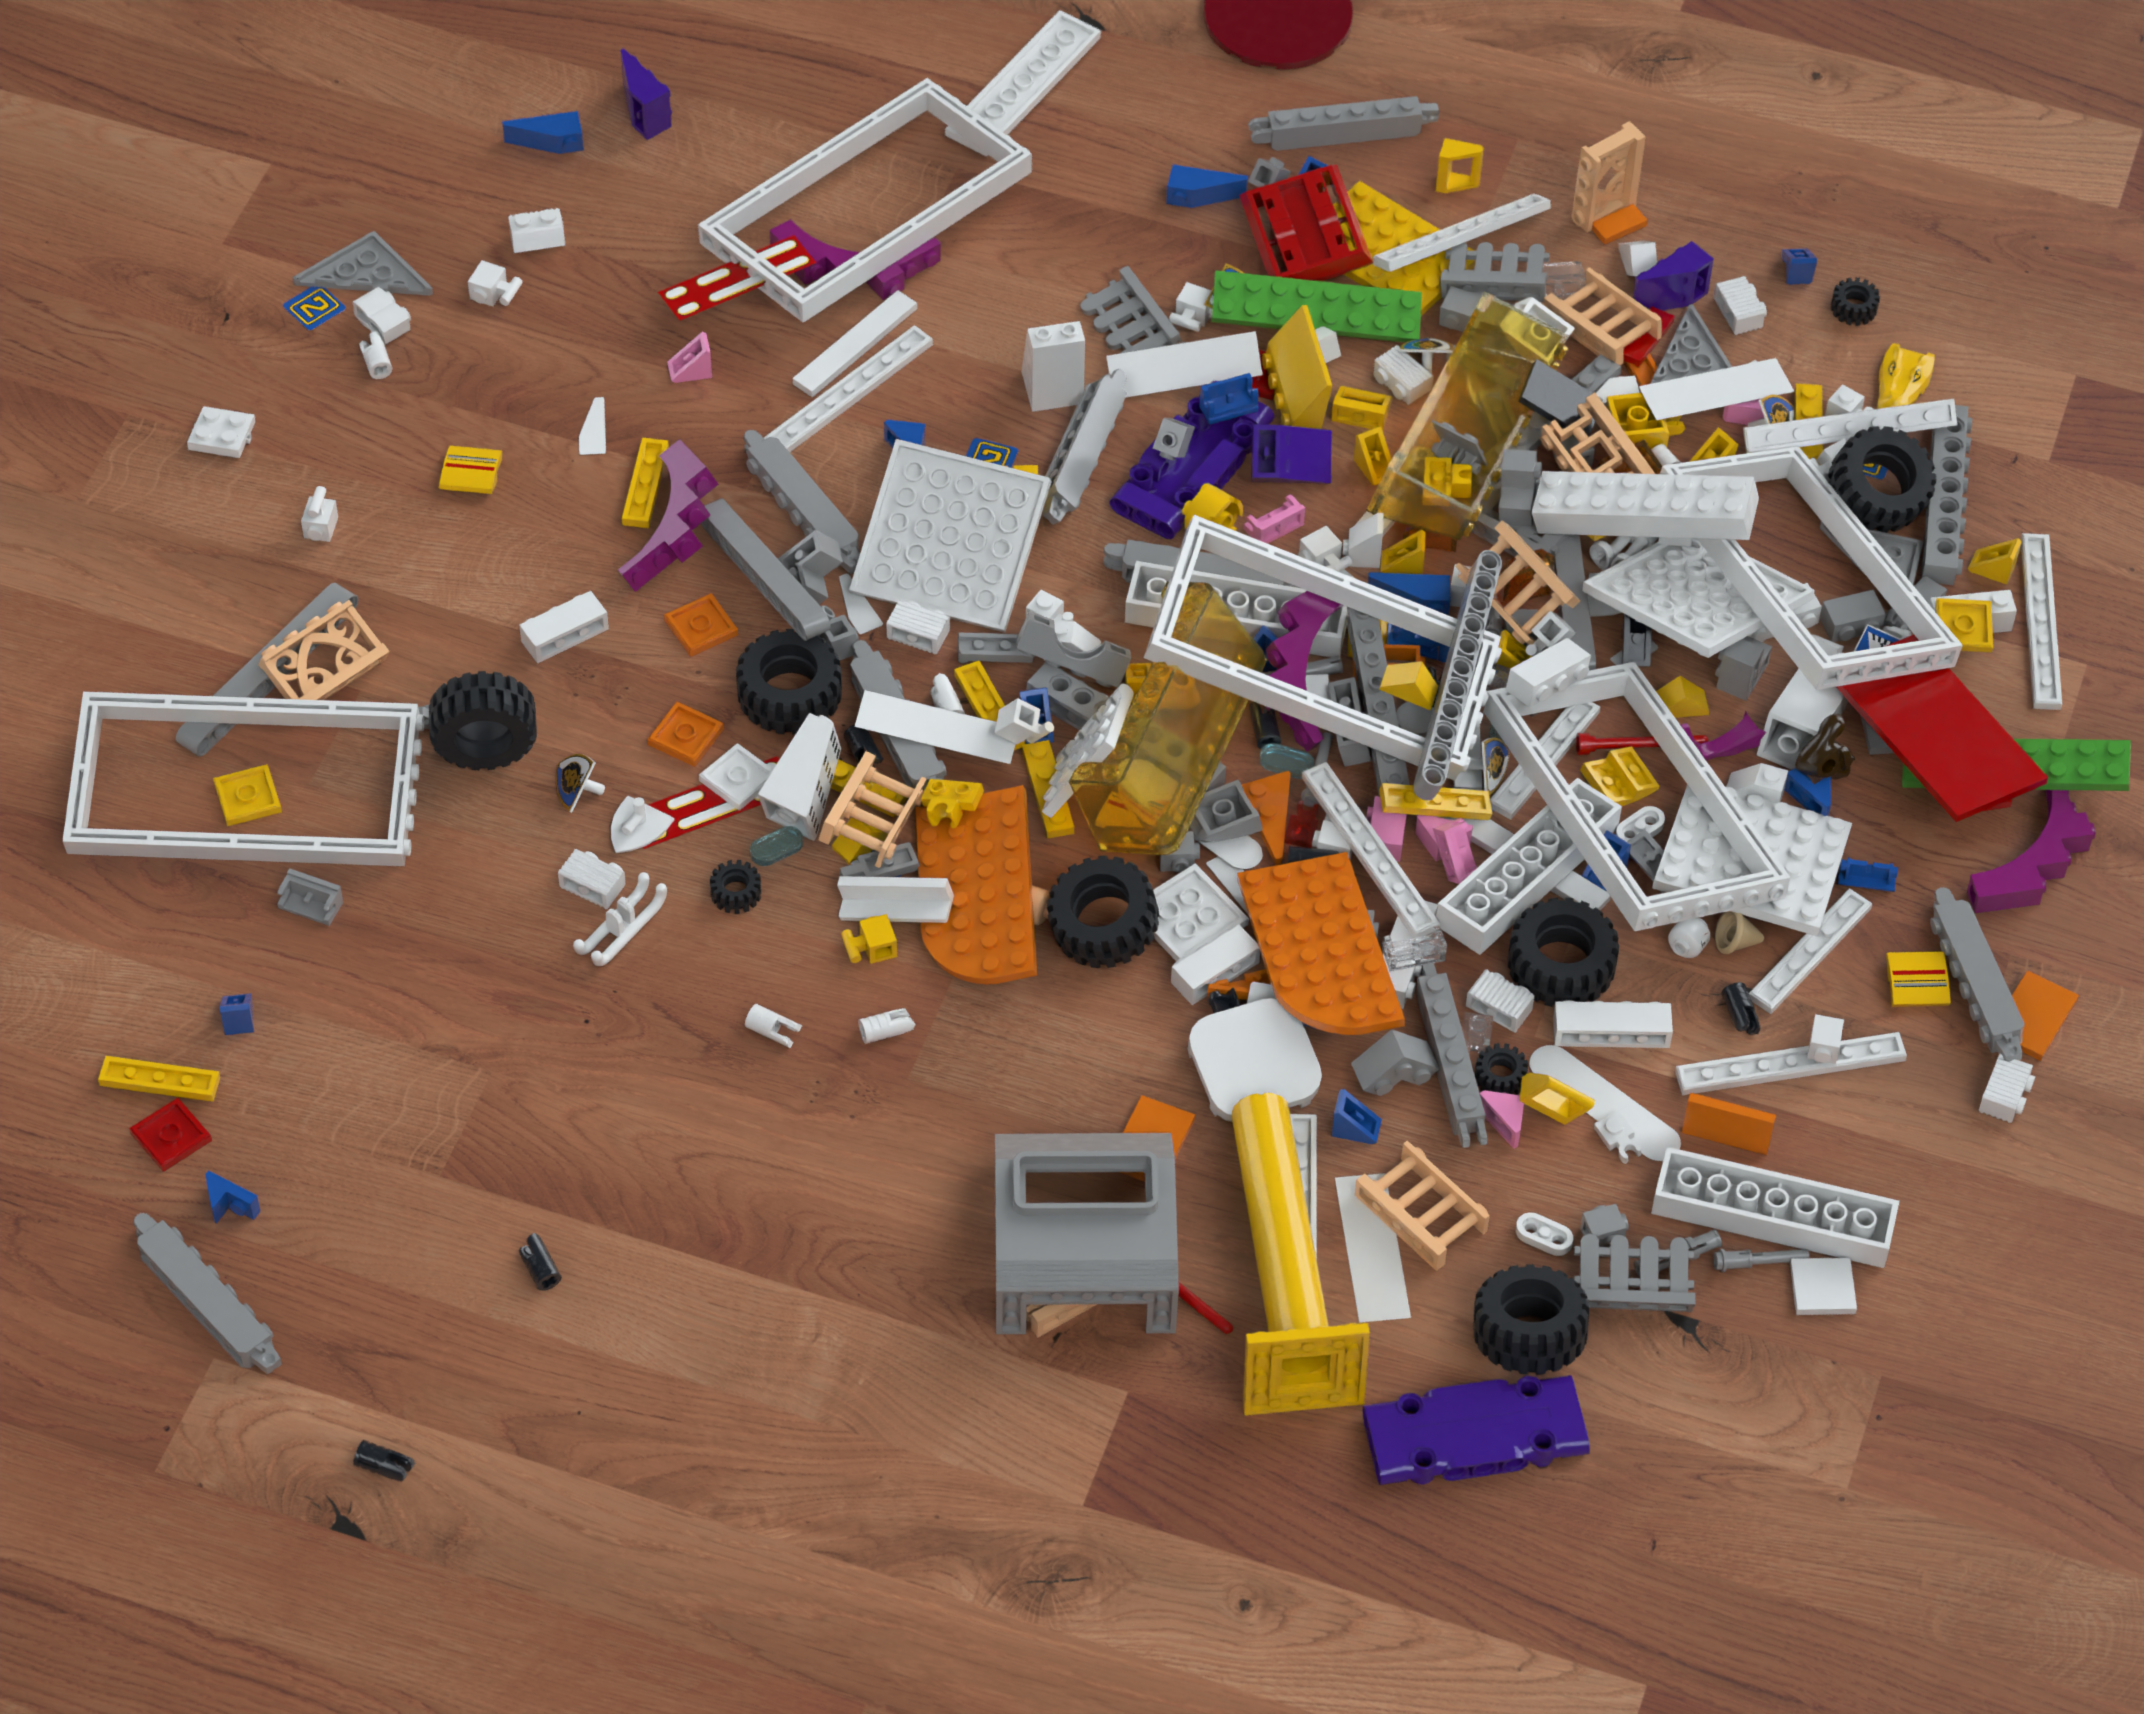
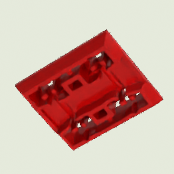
M1337 164L1328 165L1255 188L1239 195L1268 276L1324 281L1373 264ZM1331 185L1343 217H1337L1326 186ZM1265 207L1274 239L1268 240L1257 208ZM1340 224H1346L1355 250H1349ZM1276 245L1279 255L1284 259L1287 271L1280 273L1270 246Z

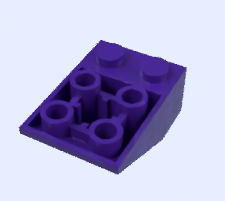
M623 48L620 50L623 87L631 123L646 140H649L672 127L671 93L665 84H661L649 69L646 70L634 55L631 56Z
M1693 241L1677 248L1673 254L1659 260L1655 266L1646 272H1641L1636 277L1633 299L1648 310L1651 306L1663 311L1694 304L1708 294L1714 258Z
M1253 425L1251 482L1331 484L1332 430L1286 425Z

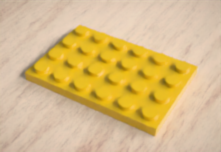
M1361 181L1348 191L1372 260L1375 255L1440 230ZM1336 201L1333 205L1337 217L1340 218L1343 216ZM1340 224L1349 250H1355L1346 224ZM1467 246V251H1474ZM1446 250L1390 272L1371 264L1344 275L1362 286L1422 292V316L1442 297L1441 273H1443V269H1449L1450 259H1446ZM1466 260L1465 270H1472L1475 267L1476 260Z

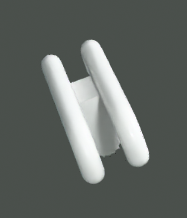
M645 872L640 873L634 891L627 898L621 897L617 901L616 910L611 908L606 912V920L585 942L580 939L574 941L573 948L575 952L579 955L588 954L610 932L617 936V938L603 953L597 950L591 954L594 965H606L659 911L667 896L666 885L659 883L656 886L653 900L635 918L634 906L642 899L649 886V875Z

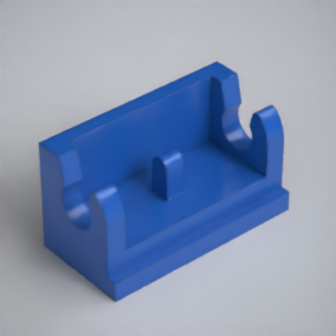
M1250 373L1201 386L1199 407L1209 424L1258 411V389H1252L1253 378Z

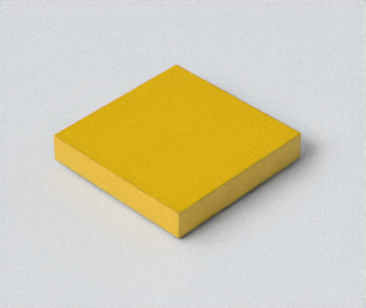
M1936 599L1935 613L1963 645L1961 651L1992 653L1991 601Z
M268 764L213 778L227 827L282 812Z

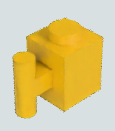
M887 914L871 916L859 921L860 936L854 937L850 929L841 932L842 940L852 963L861 961L860 952L862 951L866 952L870 964L897 957V939Z

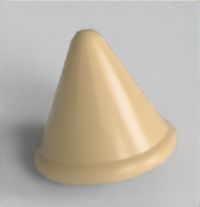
M1727 911L1723 912L1720 916L1715 931V943L1720 953L1730 954L1764 941V935L1743 914Z

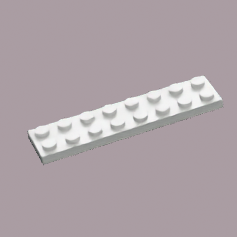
M1059 10L967 107L974 110L987 122L992 123L1005 135H1008L1101 38V30ZM947 126L945 128V136L986 157L988 156V154L951 127Z

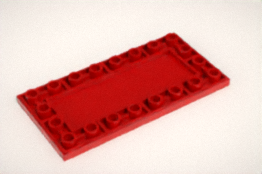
M1913 634L1909 637H1906L1904 639H1901L1886 646L1916 642L1919 640ZM1950 668L1836 687L1955 822L2047 784L2048 776Z

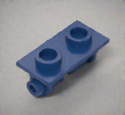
M1387 624V644L1420 645L1421 656L1434 660L1438 659V646L1440 643L1393 624Z
M1848 857L1847 860L1842 859L1840 862L1838 884L1895 892L1898 867L1893 866V863L1882 864L1873 862L1872 865L1867 864V861L1853 860Z

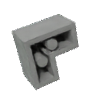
M1504 449L1501 466L1502 489L1499 502V522L1503 520L1512 526H1532V509L1540 483L1538 478H1541L1542 463L1537 462V451Z
M817 530L813 531L778 558L819 605L829 598L824 576L843 563L838 541Z
M1747 636L1721 650L1718 659L1722 661L1719 663L1715 676L1718 677L1717 689L1747 701L1769 664L1772 646Z
M1393 1029L1351 1062L1363 1091L1378 1096L1389 1093L1393 1086L1401 1080L1420 1086L1440 1069L1427 1041Z

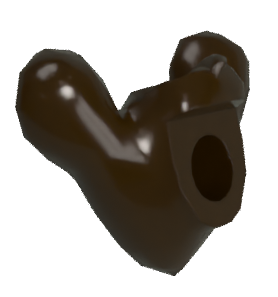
M1832 714L1821 722L1817 734L1804 746L1796 759L1795 767L1800 773L1819 778L1831 776L1833 779L1844 778L1850 774L1851 764L1855 761V757L1851 755L1845 745L1839 744L1835 740L1845 728L1844 717L1839 714Z

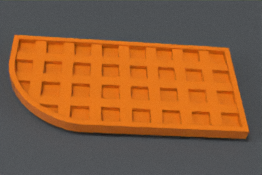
M1024 786L983 793L975 811L961 810L963 815L956 828H951L950 823L952 820L950 818H943L937 826H932L927 817V807H916L917 852L920 863L918 867L919 878H947L954 894L949 918L946 923L921 922L922 939L931 957L950 975L976 984H999L1037 976L1027 796Z
M1347 852L1237 873L1238 885L1274 995L1287 1012L1311 1027L1342 1035H1362L1405 1026V1018Z

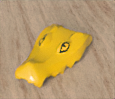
M1893 343L1885 353L1879 370L1880 387L1877 409L1914 404L1930 383L1934 370L1935 354L1927 353V355L1900 348L1899 344Z

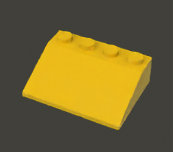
M1302 305L1268 342L1266 353L1262 355L1263 368L1267 369L1269 373V387L1275 390L1274 402L1276 409H1280L1281 425L1321 429L1332 389V382L1308 306Z

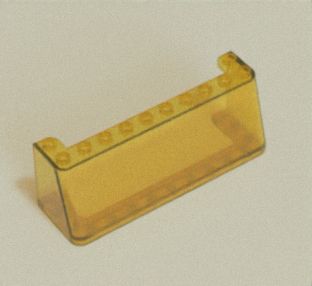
M1484 291L1460 340L1399 450H1396L1366 511L1373 515L1383 513L1384 519L1460 540L1462 536L1468 538L1474 526V523L1470 522V520L1476 522L1484 507L1480 503L1481 500L1487 502L1494 489L1490 485L1491 481L1497 483L1501 476V468L1499 466L1503 460L1504 449H1509L1510 446H1517L1523 434L1519 432V429L1525 430L1532 415L1528 414L1531 409L1518 402L1531 366L1538 359L1557 371L1560 363L1556 359L1562 361L1569 347L1564 344L1569 335ZM1432 420L1440 424L1446 422L1462 435L1465 433L1472 435L1478 440V445L1484 452L1483 455L1488 465L1485 466L1480 463L1481 469L1479 473L1471 475L1470 498H1452L1424 484L1425 457H1435L1434 453L1431 452V448L1434 443L1441 441L1432 424Z
M1169 581L1166 582L1162 590V599L1164 598ZM1189 582L1171 638L1261 673L1266 664V657L1262 648L1209 583ZM1152 662L1123 722L1115 748L1106 757L1104 763L1084 762L1074 770L1069 780V784L1100 851L1169 855L1179 849L1249 699L1188 676L1177 665H1167L1165 662Z

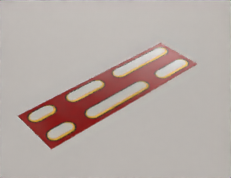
M795 235L755 251L785 275H790L816 264V261ZM730 261L659 291L658 294L678 320L681 321L764 286L766 281L759 275L753 278L749 276L747 272L748 267L741 261L737 264Z
M776 756L762 762L774 769L779 762V758ZM701 784L648 804L675 818V820L657 840L644 846L643 849L762 805L759 796L755 797L739 811L707 786Z

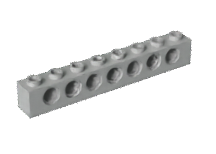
M1955 405L1956 426L1932 429L1930 460L1933 461L1935 466L1932 473L1936 474V484L1934 485L1935 492L1933 497L1929 500L1926 507L1921 579L1926 575L1938 584L1954 585L1956 575H1961L1963 559H1958V555L1963 553L1964 539L1960 538V534H1964L1966 518H1961V513L1965 514L1967 498L1962 496L1963 493L1966 494L1968 488V478L1964 477V473H1968L1970 458L1965 457V453H1969L1971 438L1967 437V433L1970 434L1972 428V418L1968 417L1969 406Z
M1347 607L1346 621L1363 714L1399 727L1393 695L1379 690L1387 666L1379 619ZM1370 747L1379 797V789L1382 783L1410 785L1404 760Z
M1046 662L1027 681V690L1047 687L1050 713L1078 730H1082L1085 723L1094 713H1097V710L1102 705L1107 706L1106 702L1109 697L1106 694L1100 693L1089 687L1084 681L1070 676L1060 667H1053ZM1130 708L1128 709L1117 743L1113 749L1115 752L1129 760L1137 759L1148 762L1195 797L1225 784L1226 766L1219 760L1212 759L1200 752L1195 746L1188 745L1178 739L1173 733L1166 732L1149 719H1144L1132 712Z

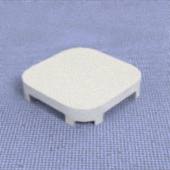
M1275 998L1258 1000L1208 1015L1198 1020L1191 1030L1188 1043L1189 1058H1192L1210 1101L1209 1108L1215 1117L1218 1115L1226 1121L1233 1122L1232 1110L1234 1105L1239 1100L1252 1094L1274 1093L1282 1096L1288 1102L1289 1107L1300 1105V1108L1311 1104V1100L1318 1093L1322 1073L1302 1022L1287 1012Z

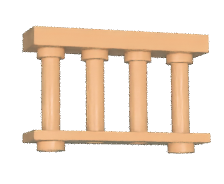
M1590 267L1586 269V286L1565 300L1559 299L1552 293L1544 297V306L1575 328L1570 335L1597 356L1601 354L1620 366L1623 364V348L1641 335L1648 332L1657 340L1662 338V322L1656 313L1648 310L1606 280L1602 274H1598ZM1592 293L1601 299L1582 313L1572 308ZM1610 306L1619 312L1600 326L1590 321ZM1628 319L1634 324H1638V326L1618 339L1608 334Z
M1502 520L1494 527L1500 534L1497 537L1498 541L1489 550L1500 555L1506 548L1510 549L1513 547L1518 554L1515 556L1516 560L1498 577L1494 596L1523 567L1527 568L1530 565L1536 573L1533 575L1534 579L1505 607L1494 596L1491 605L1514 629L1511 634L1522 645L1525 642L1530 645L1535 642L1530 636L1531 630L1549 611L1553 612L1559 605L1563 606L1564 604L1574 608L1580 600L1514 529ZM1458 563L1455 566L1461 572L1458 577L1466 585L1471 568L1468 569L1461 563ZM1548 585L1554 591L1551 594L1552 598L1521 626L1512 615L1541 586L1545 587Z
M866 751L824 821L819 841L829 845L834 835L838 837L840 835L878 851L879 855L875 866L880 868L885 859L891 860L897 847L894 843L915 806L921 807V797L925 791L923 788L927 779L921 777L914 789L876 772V768L872 767L876 756ZM864 783H876L909 798L905 806H902L867 790ZM862 799L899 817L895 824L856 807L854 801ZM845 817L848 819L850 817L888 833V836L883 842L846 825V821L843 819Z
M1406 1141L1403 1143L1402 1162L1377 1181L1372 1180L1364 1173L1356 1180L1355 1196L1437 1271L1445 1265L1446 1246L1472 1226L1482 1234L1486 1233L1490 1215L1483 1205L1476 1204L1431 1163L1420 1148L1414 1147L1410 1142ZM1411 1169L1423 1179L1399 1199H1392L1384 1191ZM1431 1188L1443 1197L1440 1202L1419 1218H1413L1405 1211L1406 1207ZM1454 1207L1464 1218L1440 1237H1434L1425 1229L1443 1213Z

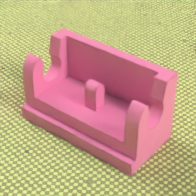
M1288 495L1285 497L1287 502L1283 503V506L1258 519H1255L1252 515L1247 516L1246 520L1248 522L1243 524V529L1250 537L1268 544L1303 526L1305 507L1292 495Z
M1458 818L1433 828L1448 881L1460 884L1478 868L1475 865L1465 831L1467 823L1463 818Z

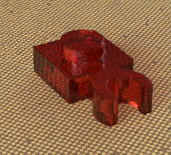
M1300 800L1297 804V816H1290L1284 843L1312 848L1314 833L1318 828V820H1315L1318 816V804L1314 803L1311 811H1305L1303 809L1304 801Z

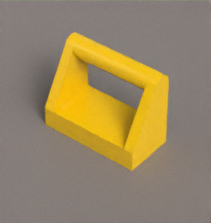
M1444 138L1439 155L1436 192L1451 193L1479 187L1483 146ZM1472 157L1470 176L1451 172L1452 161Z
M1340 386L1333 401L1331 421L1367 429L1381 426L1383 431L1391 406L1392 396Z
M1529 1072L1522 1077L1519 1101L1564 1125L1591 1110L1595 1104L1594 1099L1549 1075Z

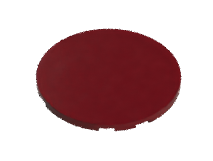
M1205 0L1204 5L1206 29L1219 48L1229 55L1233 54L1240 58L1243 63L1260 68L1261 65L1276 67V70L1302 68L1328 58L1348 38L1353 20L1351 0Z

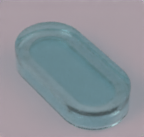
M1277 743L1267 744L1260 751V763L1269 771L1276 773L1290 771V777L1302 779V772L1314 767L1313 757L1305 751Z
M782 827L755 840L751 844V859L759 866L772 865L799 852L803 846V835L796 827Z

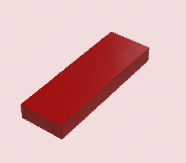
M1651 306L1649 310L1661 318L1663 337L1674 323L1675 316ZM1648 332L1644 333L1623 348V361L1640 367L1661 338L1657 340Z

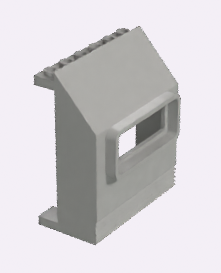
M995 1134L996 1334H1026L1027 1305L1147 1304L1146 1333H1176L1179 1281L1175 1156L1172 1134ZM1027 1172H1144L1146 1202L1026 1203L1025 1174Z

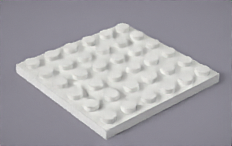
M896 439L849 588L850 593L892 604H897L898 600L907 603L910 601L916 602L922 608L931 611L940 610L947 616H950V619L1005 633L1051 485V478Z
M1692 538L1691 547L1663 545L1657 542L1583 582L1582 591L1594 599L1606 603L1615 610L1634 618L1637 622L1653 628L1658 633L1670 637L1679 644L1685 645L1707 658L1765 626L1697 538ZM1750 557L1792 611L1813 600L1814 589Z
M1687 784L1652 888L1663 892H1671L1752 874ZM1726 787L1791 877L1784 899L1730 911L1818 936L1852 823L1839 818L1823 816L1812 810H1805L1784 802H1772L1763 799L1759 795H1748L1738 792L1731 787Z

